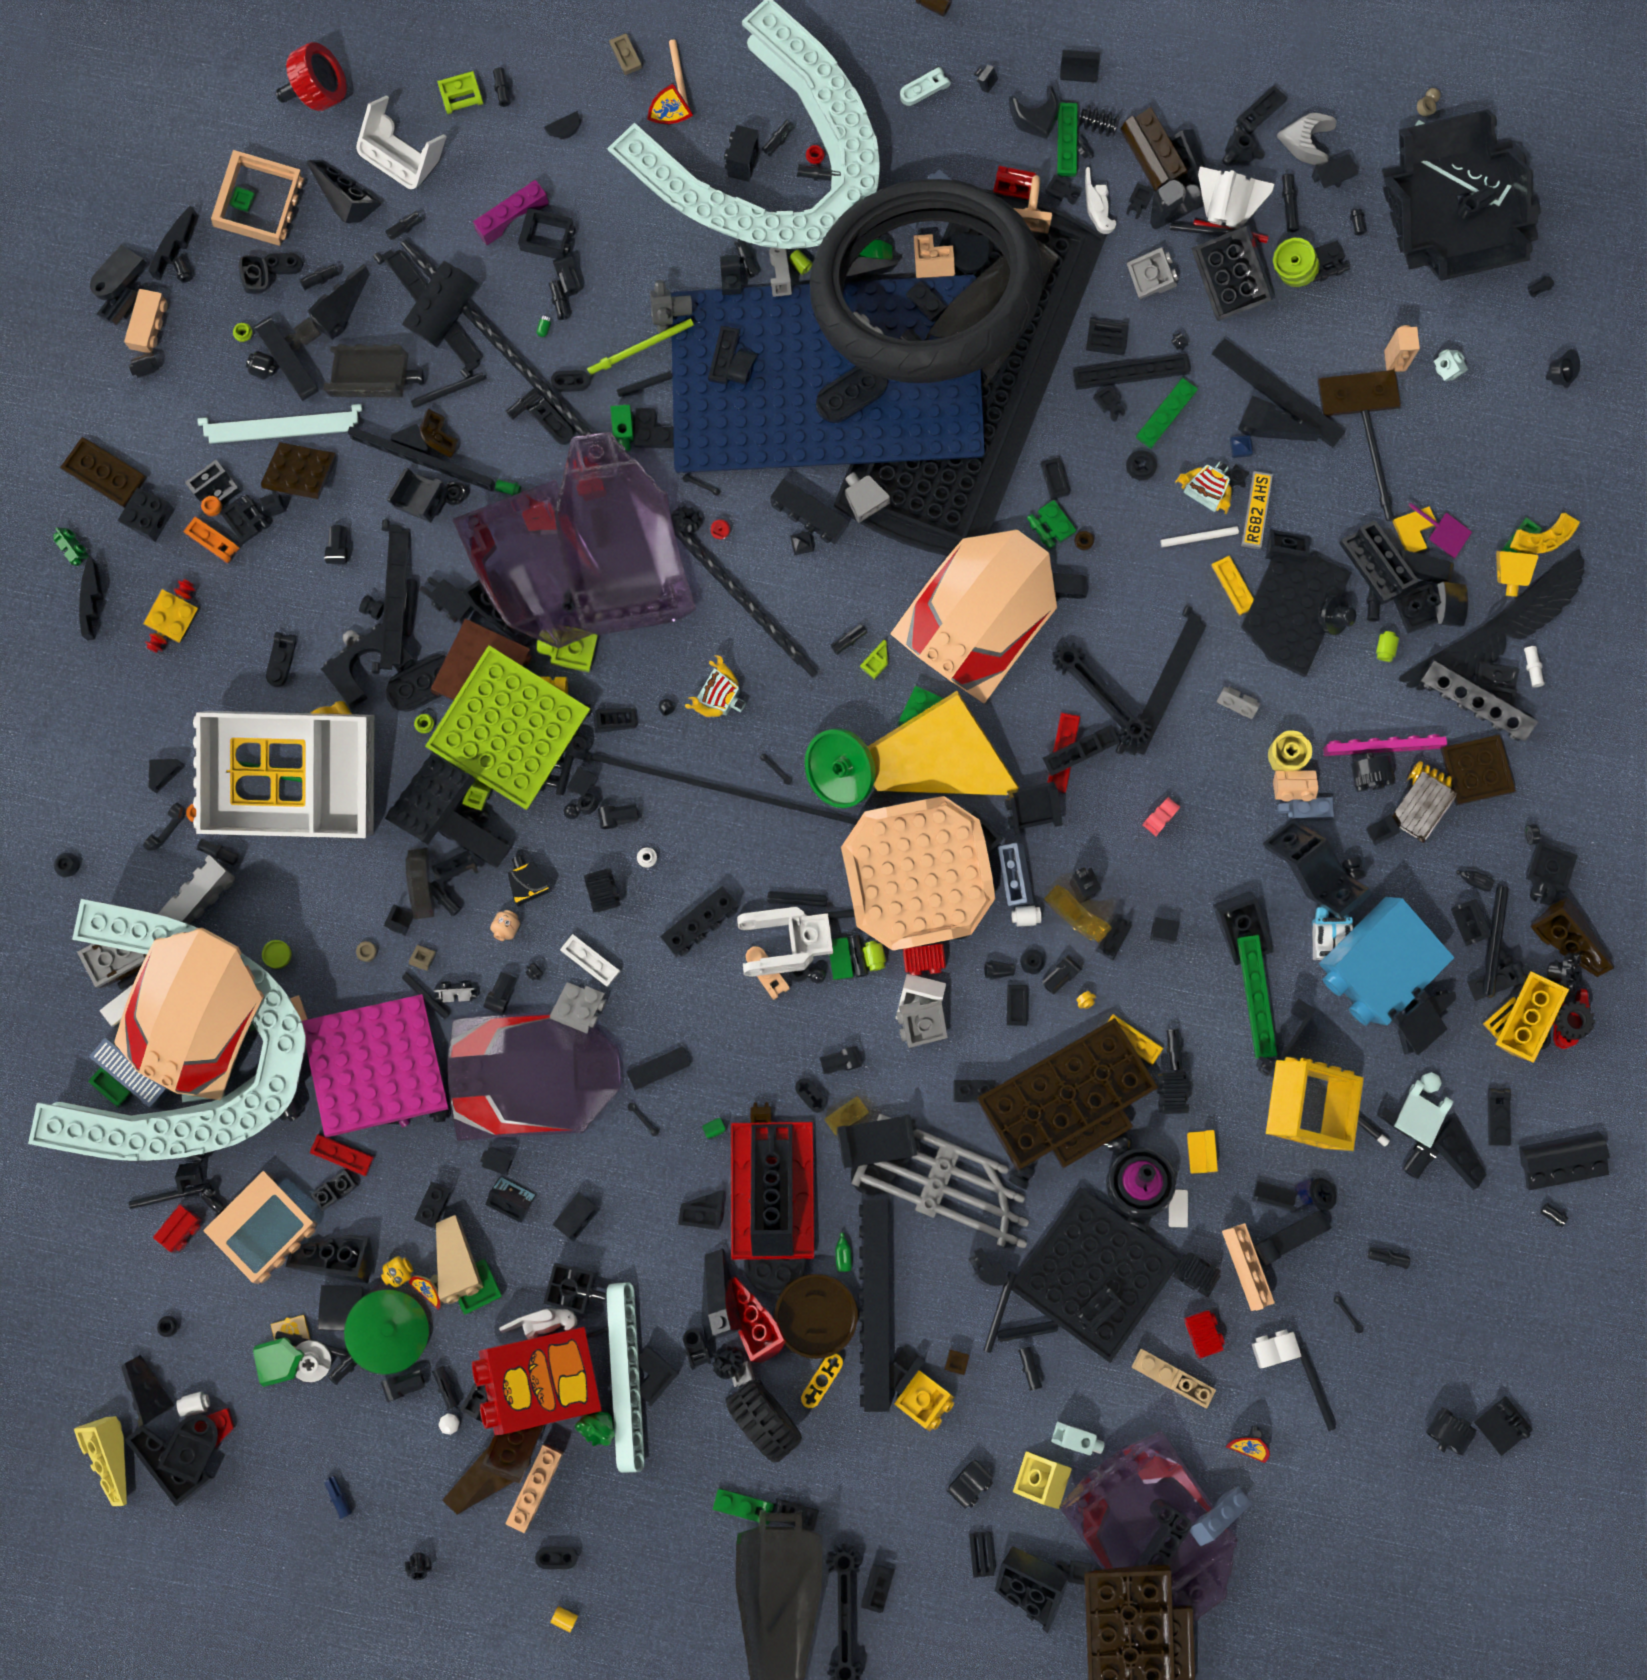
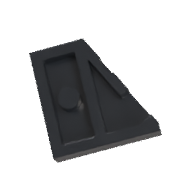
M724 1190L682 1203L680 1205L678 1225L719 1230Z

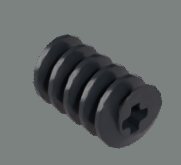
M1088 105L1086 109L1083 107L1077 127L1080 128L1084 123L1085 130L1091 126L1092 132H1095L1099 128L1100 135L1106 130V137L1113 133L1114 138L1120 115L1117 114L1113 119L1112 112L1105 116V110L1103 109L1098 114V107L1092 112L1091 105Z

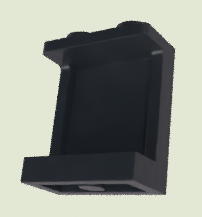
M405 467L399 475L395 486L390 491L387 501L394 508L431 523L450 489L438 479H435V481L414 474L409 468Z
M1054 782L1007 791L1008 798L1005 799V806L1007 811L1010 810L1011 816L1008 817V824L1010 829L1013 828L1015 834H1020L1019 829L1053 823L1055 827L1063 825L1058 789Z

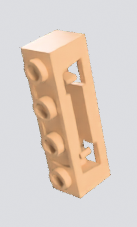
M548 1444L542 1445L507 1519L506 1525L523 1533L528 1531L564 1452Z

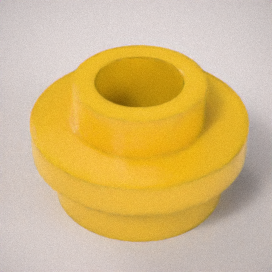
M1090 991L1084 992L1076 1000L1080 1009L1090 1008L1095 1004L1096 996L1091 994Z

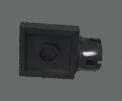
M1539 841L1526 879L1530 880L1533 884L1530 898L1537 902L1538 898H1541L1540 904L1550 905L1554 902L1557 892L1565 893L1578 855Z

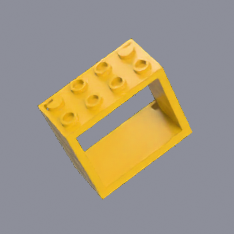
M1285 1057V1061L1276 1060L1266 1134L1322 1149L1354 1151L1364 1078L1354 1075V1071L1343 1070L1342 1072L1340 1067L1329 1066L1328 1068L1326 1063L1315 1062L1314 1064L1312 1059L1300 1058V1061L1295 1058ZM1307 1076L1328 1081L1321 1134L1300 1129Z

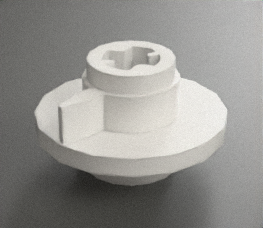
M308 1340L301 1342L295 1347L304 1353L302 1361H299L296 1369V1377L305 1382H315L327 1375L331 1367L332 1358L330 1351L324 1344Z

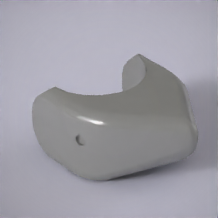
M1310 113L1281 130L1277 134V138L1298 160L1320 166L1328 163L1329 157L1326 153L1316 149L1312 144L1311 135L1317 132L1334 130L1337 121L1332 116Z

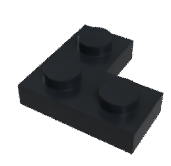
M636 408L634 446L638 448H673L674 427H655V409Z

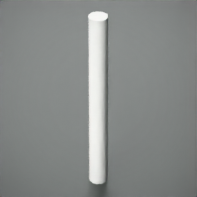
M1236 526L1162 539L1160 543L1161 547H1168L1239 534V530Z

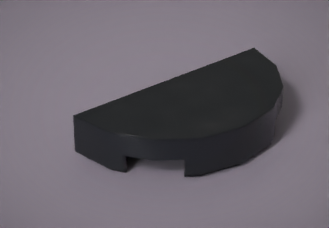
M578 111L545 126V131L549 136L560 139L571 137L577 132L580 117Z

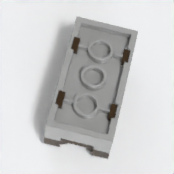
M91 944L77 952L96 988L111 985L138 971L147 954L98 944Z

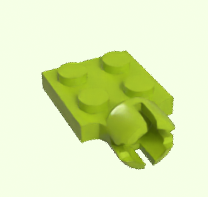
M559 625V629L556 632L546 630L540 632V638L537 641V652L549 655L552 665L590 672L598 638L597 633Z

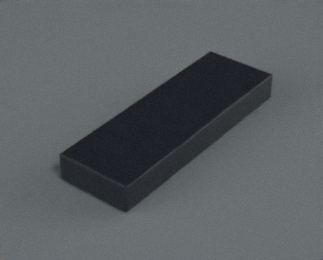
M726 326L720 327L708 381L728 384L727 374L734 359L740 329Z
M680 1047L626 1072L634 1090H638L691 1065L683 1047Z

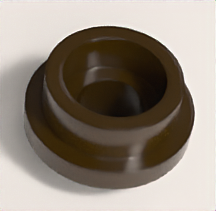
M1087 531L1077 533L1074 539L1075 546L1080 550L1090 549L1094 543L1093 535ZM1086 539L1087 543L1082 544L1080 540Z

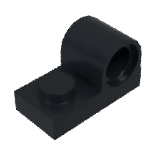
M739 254L720 255L722 295L741 294Z

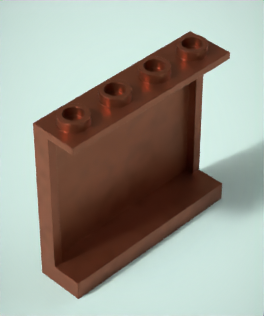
M465 619L431 687V692L438 696L443 695L454 701L488 645L523 667L528 666L531 661L530 649Z

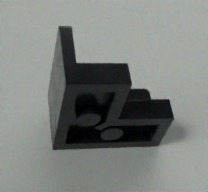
M647 1346L638 1357L639 1366L650 1375L640 1387V1395L652 1406L680 1373L650 1346Z

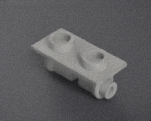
M1224 686L1217 703L1252 719L1260 705L1257 699L1245 694L1243 698H1240L1241 692L1230 686Z

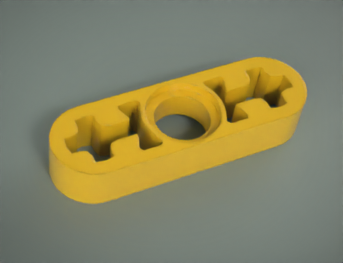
M838 1354L824 1359L802 1393L801 1401L805 1407H816L839 1373L843 1361ZM836 1357L838 1358L837 1363L839 1366L832 1368L830 1372L834 1373V1375L831 1377L821 1369L823 1366L827 1369L830 1365L828 1359ZM823 1374L827 1376L828 1383L826 1386L820 1387L817 1385L816 1378L818 1375ZM813 1384L816 1389L823 1392L821 1395L818 1392L815 1394V1403L810 1402V1404H807L805 1395H810L814 1389L810 1388Z

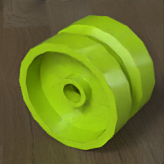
M1302 238L1285 240L1274 252V268L1281 280L1291 287H1302L1309 284L1319 272L1320 263L1313 246Z

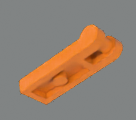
M194 517L183 531L187 536L227 564L231 561L230 557L233 553H237L240 549L236 544L197 517ZM225 545L228 548L223 553L220 549Z

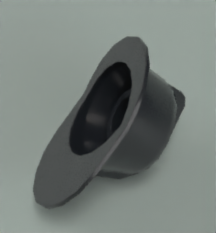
M1570 349L1562 357L1553 360L1549 365V371L1545 377L1546 380H1551L1555 385H1563L1565 388H1568L1577 378L1580 371L1578 352L1575 349Z

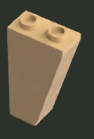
M454 1215L437 1222L438 1296L443 1303L452 1304L457 1302L459 1297L476 1294L479 1292L478 1289L483 1288L460 1219Z

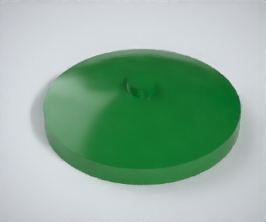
M834 728L819 733L808 745L805 754V772L812 790L822 801L833 807L848 808L861 803L868 797L875 782V764L869 748L860 737L846 729Z
M396 1290L375 1291L363 1297L351 1309L344 1327L345 1345L351 1358L361 1368L380 1375L395 1374L413 1365L423 1353L429 1335L428 1320L422 1307L411 1296Z

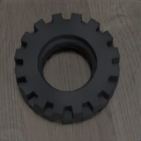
M1577 1001L1563 1005L1557 1013L1556 1021H1554V1025L1558 1027L1556 1028L1557 1032L1560 1031V1035L1562 1037L1566 1036V1039L1569 1040L1581 1039L1591 1033L1590 1031L1594 1028L1593 1024H1595V1020H1593L1595 1015L1590 1013V1007L1586 1008V1004H1580ZM1569 1013H1576L1580 1016L1582 1025L1579 1029H1574L1569 1025L1567 1021Z

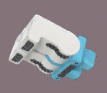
M1323 907L1316 908L1315 919L1312 920L1313 960H1322L1353 930L1352 917L1349 918V914L1342 919L1337 916L1329 918L1328 910Z

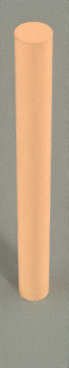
M670 40L669 46L677 88L688 105L676 40Z

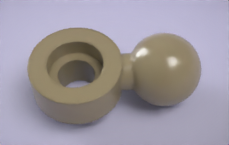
M1437 88L1427 90L1425 97L1417 102V111L1423 117H1428L1436 111L1435 103L1441 97V93Z

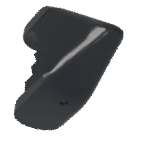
M1047 86L1048 101L1039 108H1027L1020 104L1015 96L1009 97V108L1016 127L1023 132L1047 139L1058 115V100L1053 86Z
M1171 180L1158 189L1153 196L1150 218L1152 228L1158 229L1201 206L1203 202L1201 189L1196 185H1189L1184 188L1183 184L1177 180Z

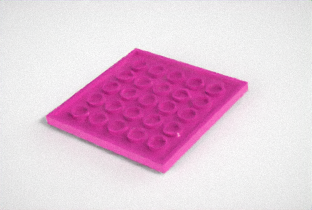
M422 994L302 1021L325 1138L448 1109Z

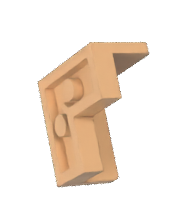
M933 234L914 236L916 278L955 275L953 246L934 247Z

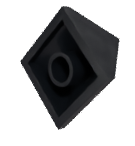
M1270 529L1265 559L1271 560L1273 557H1279L1306 563L1310 555L1309 536Z

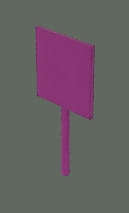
M1409 503V507L1436 526L1429 540L1455 559L1472 532L1447 512L1438 524L1415 505Z

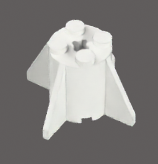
M1200 167L1198 173L1205 213L1208 218L1207 221L1217 225H1221L1223 222L1233 229H1239L1240 226H1243L1273 192L1275 185L1253 178L1250 180L1245 179L1246 176L1237 174L1232 170L1223 173L1222 171Z

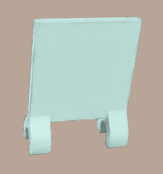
M1417 1080L1410 1087L1409 1095L1394 1127L1430 1148L1453 1101L1445 1097L1444 1101H1441L1438 1106L1434 1105L1419 1095L1425 1084Z

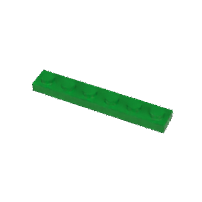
M1259 935L1237 938L1255 1059H1259L1260 1056L1264 1058L1277 1056Z

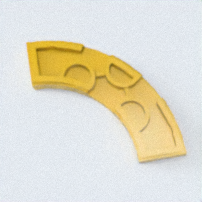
M1561 513L1557 522L1543 533L1533 534L1521 529L1517 530L1510 548L1528 554L1552 551L1570 539L1580 521L1567 513Z

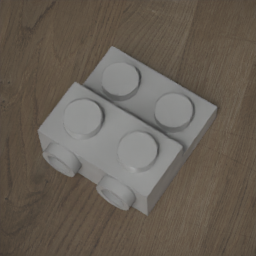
M1162 247L1127 263L1140 299L1156 292L1163 293L1177 286L1176 281L1179 280L1176 270L1171 269L1172 257Z
M567 982L550 1014V1019L588 1033L590 1027L594 1028L597 1023L598 1016L596 1015L598 1011L602 1012L605 1007V993L588 986L583 989Z
M940 1000L920 1005L919 1001L899 1006L900 1012H897L896 1016L899 1025L902 1024L903 1029H899L902 1041H906L908 1048L948 1038Z

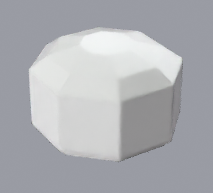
M448 1413L441 1417L439 1427L442 1433L451 1435L459 1430L460 1420L457 1415Z

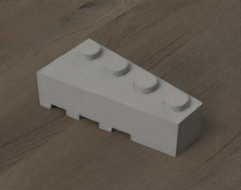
M208 855L205 858L207 862L202 868L198 867L193 872V880L185 882L180 887V895L178 897L176 895L173 896L158 915L190 925L194 919H198L203 915L204 909L209 904L212 905L218 900V895L223 890H227L232 886L235 877L218 860Z

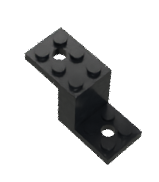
M1294 819L1263 843L1265 849L1289 864L1306 897L1340 919L1344 918L1372 895L1368 887L1345 874L1326 838Z

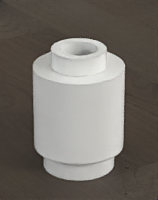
M1035 905L1015 907V911H1012V923H1016L1017 927L1034 926L1036 923H1041L1040 907H1035Z
M202 1391L183 1396L180 1400H177V1410L181 1417H189L207 1412L208 1407H210L209 1396L205 1395Z

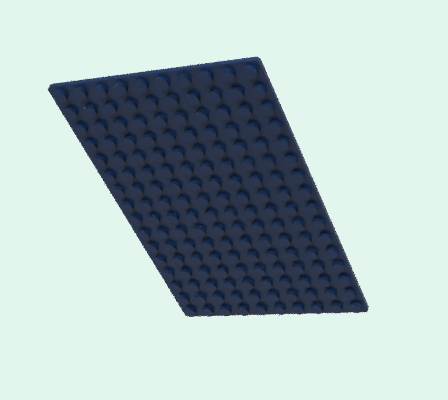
M974 275L844 283L843 298L852 313L857 312L860 316L864 314L869 319V324L872 327H878L884 335L899 339L907 329H913L922 341L936 340L960 333L978 323L976 277ZM920 281L946 306V311L933 322L906 296V293ZM810 284L791 285V295L773 297L772 286L741 288V294L722 295V289L677 291L671 293V297L690 295L692 302V315L673 316L671 327L690 318L694 326L672 336L674 470L676 473L978 458L984 456L980 369L962 377L933 383H906L887 379L886 391L878 400L845 421L831 423L821 418L817 412L816 399L818 393L822 388L857 366L849 362L833 348L823 334L812 309ZM721 326L740 329L735 355L739 349L758 354L751 366V375L747 385L728 380L727 385L708 381Z

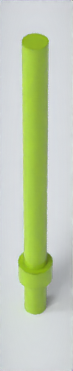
M690 318L618 354L601 359V362L587 368L590 375L602 369L607 370L612 367L611 365L690 328L694 324Z

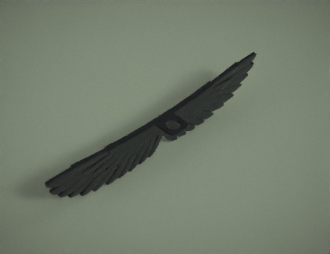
M1578 549L1562 562H1559L1522 597L1493 617L1484 626L1418 663L1414 668L1400 676L1399 681L1409 682L1406 684V687L1409 688L1417 687V690L1426 689L1422 685L1423 682L1420 677L1433 658L1470 679L1473 675L1477 674L1479 662L1491 663V660L1495 662L1499 654L1500 656L1504 654L1506 636L1515 639H1525L1527 635L1536 632L1534 629L1543 628L1545 626L1543 623H1549L1554 619L1553 617L1559 615L1562 612L1560 608L1568 605L1571 602L1570 598L1578 592L1575 588L1581 584L1582 579L1579 578L1585 571L1581 569L1584 565V558L1578 560L1581 551ZM1445 676L1438 679L1439 685H1446L1449 682V678Z

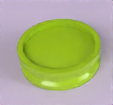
M272 940L263 947L262 959L271 968H283L291 960V949L283 941Z

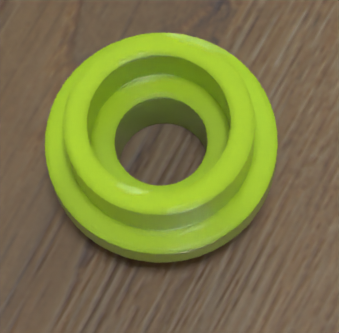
M239 323L233 329V336L239 342H246L253 335L252 328L246 323ZM242 331H246L245 335H240Z
M421 714L416 717L414 726L419 733L426 734L433 730L434 720L428 714ZM427 721L428 725L426 727H422V722Z

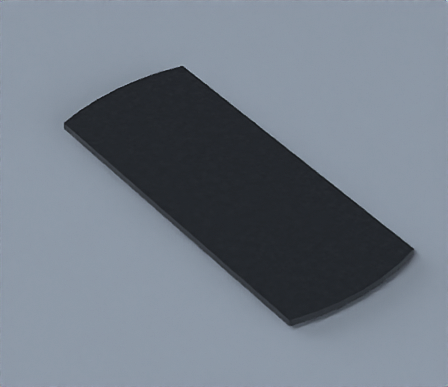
M984 189L990 193H993V190ZM993 193L1002 198L1012 208H1028V199ZM1039 202L1037 203V209L1041 212L1052 213L1049 232H1033L1043 262L1042 292L1034 317L1021 337L1005 353L980 369L984 456L978 458L850 464L834 502V506L857 521L845 495L846 489L850 487L845 479L848 475L855 472L860 480L870 476L890 496V503L860 522V524L883 536L927 552L949 556L962 539L988 535L990 533L1101 253L1105 237L1067 214ZM949 222L939 247L951 246V233L983 234L964 225ZM990 239L988 261L977 272L964 273L954 265V276L974 275L976 277L978 322L993 310L1003 296L1011 271L1003 253Z

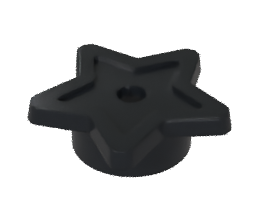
M1079 138L1080 145L1077 146L1079 153L1085 159L1088 157L1090 159L1093 158L1094 154L1089 149L1087 143H1084Z
M1235 464L1233 470L1226 472L1224 475L1229 477L1231 488L1236 485L1244 488L1246 487L1245 478L1249 475V472L1244 471Z

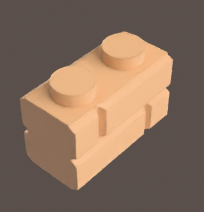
M1275 771L1273 779L1275 800L1291 801L1292 799H1302L1303 801H1311L1316 799L1318 793L1316 771Z

